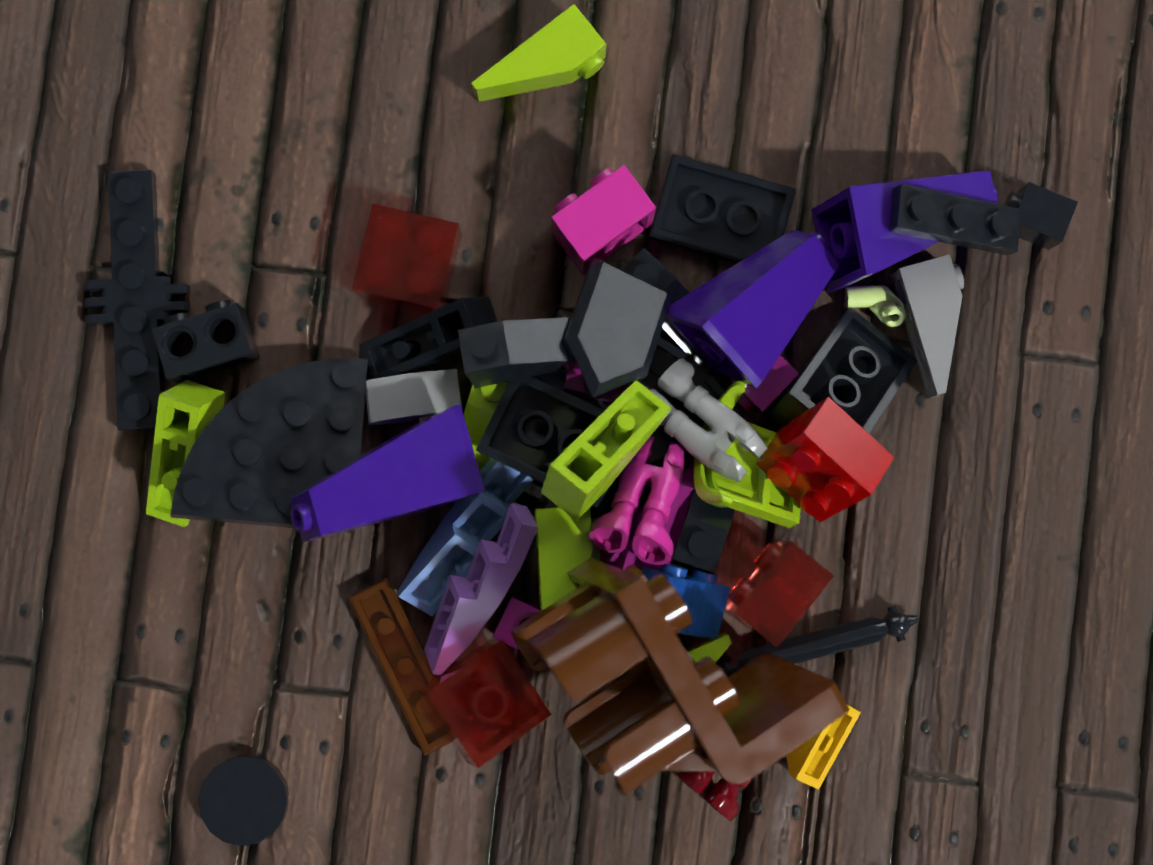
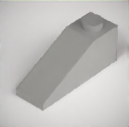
M950 254L899 268L890 276L896 296L905 305L906 318L904 323L915 359L917 360L927 399L946 393L963 297L961 289L964 288L963 274L958 264L952 263Z

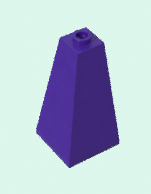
M990 170L851 186L811 209L816 233L831 246L829 253L839 264V267L826 285L827 293L845 288L938 243V241L889 232L893 188L900 184L997 204L998 194L993 185Z
M791 230L669 306L666 319L715 373L736 381H742L746 385L757 388L773 367L839 267V264L829 253L831 246L821 235L815 232L810 234Z
M461 405L452 406L412 425L292 497L291 520L294 528L300 532L302 542L441 508L485 492Z

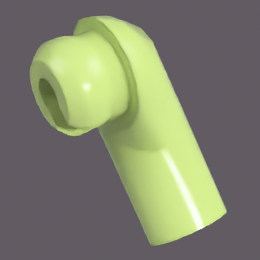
M887 286L845 287L844 299L846 308L868 307L889 327H896L904 322L906 318L905 305Z

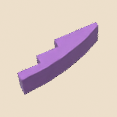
M510 503L497 542L480 539L467 578L450 575L424 649L432 674L442 675L472 643L500 605L521 569L538 530V526L527 506Z

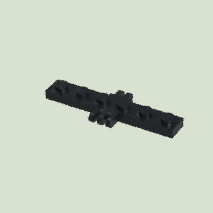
M152 170L108 172L112 279L84 281V291H102V297L85 298V308H102V314L86 315L85 325H114L117 430H155L158 398L164 392V373L152 328L162 326L163 319L171 316L172 313L189 312V302H172V296L188 295L189 287L187 284H171V277L160 276L156 174Z

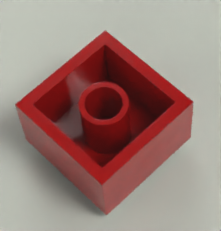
M827 397L781 427L767 446L765 452L756 462V465L768 475L774 484L780 486L797 501L807 514L813 516L821 523L871 496L895 457L831 398Z

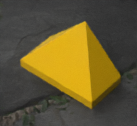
M849 706L850 709L845 715L788 753L786 758L789 775L819 790L861 712Z

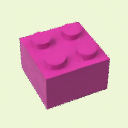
M625 165L616 171H613L611 167L603 170L591 180V189L580 197L573 193L554 207L556 214L551 217L552 234L582 275L588 272L592 258L601 259L603 262L653 224L656 206Z

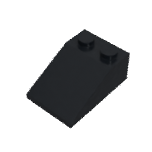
M848 308L798 370L799 375L781 392L767 412V415L783 427L829 397L870 434L917 360L853 308Z
M533 377L509 381L476 451L544 484L550 464L605 410ZM620 474L591 508L602 513L605 512L617 487Z

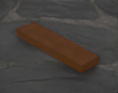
M386 577L348 596L424 756L465 736V732L437 675L432 674L424 648L390 578Z

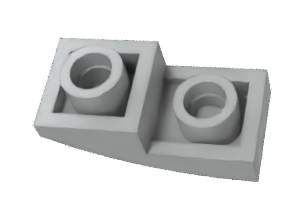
M457 369L408 373L365 381L369 425L412 423L415 418L431 417L452 406L461 405L462 407Z

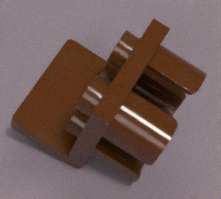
M589 558L567 572L576 587L575 590L511 630L512 637L527 664L536 671H544L550 667L565 693L574 700L584 699L625 672L569 709L563 717L564 726L591 767L599 775L612 771L615 776V786L623 796L628 795L661 771L718 772L722 778L731 783H745L838 720L850 709L833 680L770 653L760 655L729 677H726L719 666L709 657H705L696 663L676 636L677 633L692 624L690 613L682 598L662 574H658L648 581L634 564L622 570L599 560Z

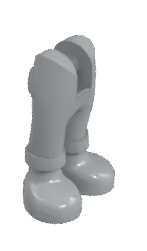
M681 358L672 364L659 378L658 387L670 397L684 403V407L691 413H695L709 425L711 431L708 432L701 428L681 410H676L659 392L651 389L652 393L672 407L670 413L660 425L664 426L666 434L672 438L674 437L693 457L709 469L723 477L740 482L747 474V471L734 457L729 456L725 451L735 441L743 450L760 458L767 449V446L754 428L740 415L710 396L709 392L702 386H695L692 380L694 367Z

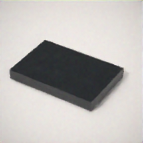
M672 154L648 239L733 263H739L784 235L797 189Z

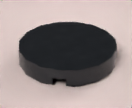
M248 755L234 756L214 767L203 781L198 799L201 818L209 832L225 843L237 846L258 844L271 836L286 818L289 791L288 784L279 768L267 759Z

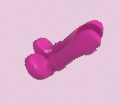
M650 436L622 470L617 492L614 494L611 503L612 510L599 517L592 524L589 539L594 546L610 553L622 552L628 544L633 516L637 513L644 487H649L648 499L642 511L643 518L637 527L632 547L635 555L640 560L653 565H663L671 560L674 552L673 542L665 530L664 524L669 520L671 507L680 489L684 473L685 456L684 447L679 443L671 441L668 451L664 456L663 467L649 465L648 462L651 460L654 437Z

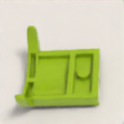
M735 381L720 396L718 401L733 409L745 392V383ZM704 422L702 428L708 432L711 431L710 426ZM749 423L759 434L765 445L768 446L776 432ZM733 441L725 453L734 457L746 469L747 474L740 482L719 475L694 458V487L701 500L717 507H729L787 528L799 524L800 504L780 486L774 484L768 475L756 465L759 458L743 450L735 441Z

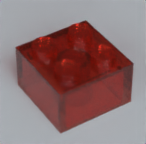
M372 204L352 290L360 298L426 313L445 306L462 237L459 223Z
M779 541L774 544L769 542L753 563L758 568L752 576L746 579L741 577L730 589L728 599L731 602L725 608L765 642L775 647L780 645L834 577L832 573L792 541Z
M501 639L488 640L444 671L442 675L437 676L419 689V692L466 762L476 768H480L552 715Z

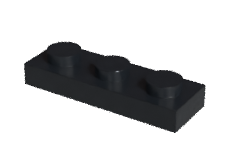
M900 184L892 190L889 232L1009 256L1018 252L1021 209Z

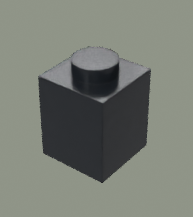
M1028 182L1017 192L1012 191L1007 197L1004 206L1021 209L1019 238L1050 250L1063 242L1078 201Z

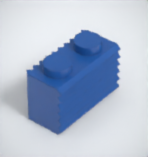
M670 563L661 565L660 570L646 567L640 570L648 581L656 575L662 574L673 585L690 613L692 624L677 634L717 639L731 588L717 582L718 574L699 568H692L691 575H687L688 569Z

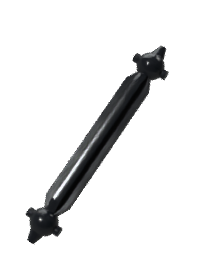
M896 606L888 608L889 613L884 619L868 617L745 649L736 658L728 655L726 650L717 660L716 664L725 676L729 677L765 653H770L793 664H798L878 643L887 634L896 637L897 642L906 640L905 634L911 626L919 622L917 615H906L901 611H897Z

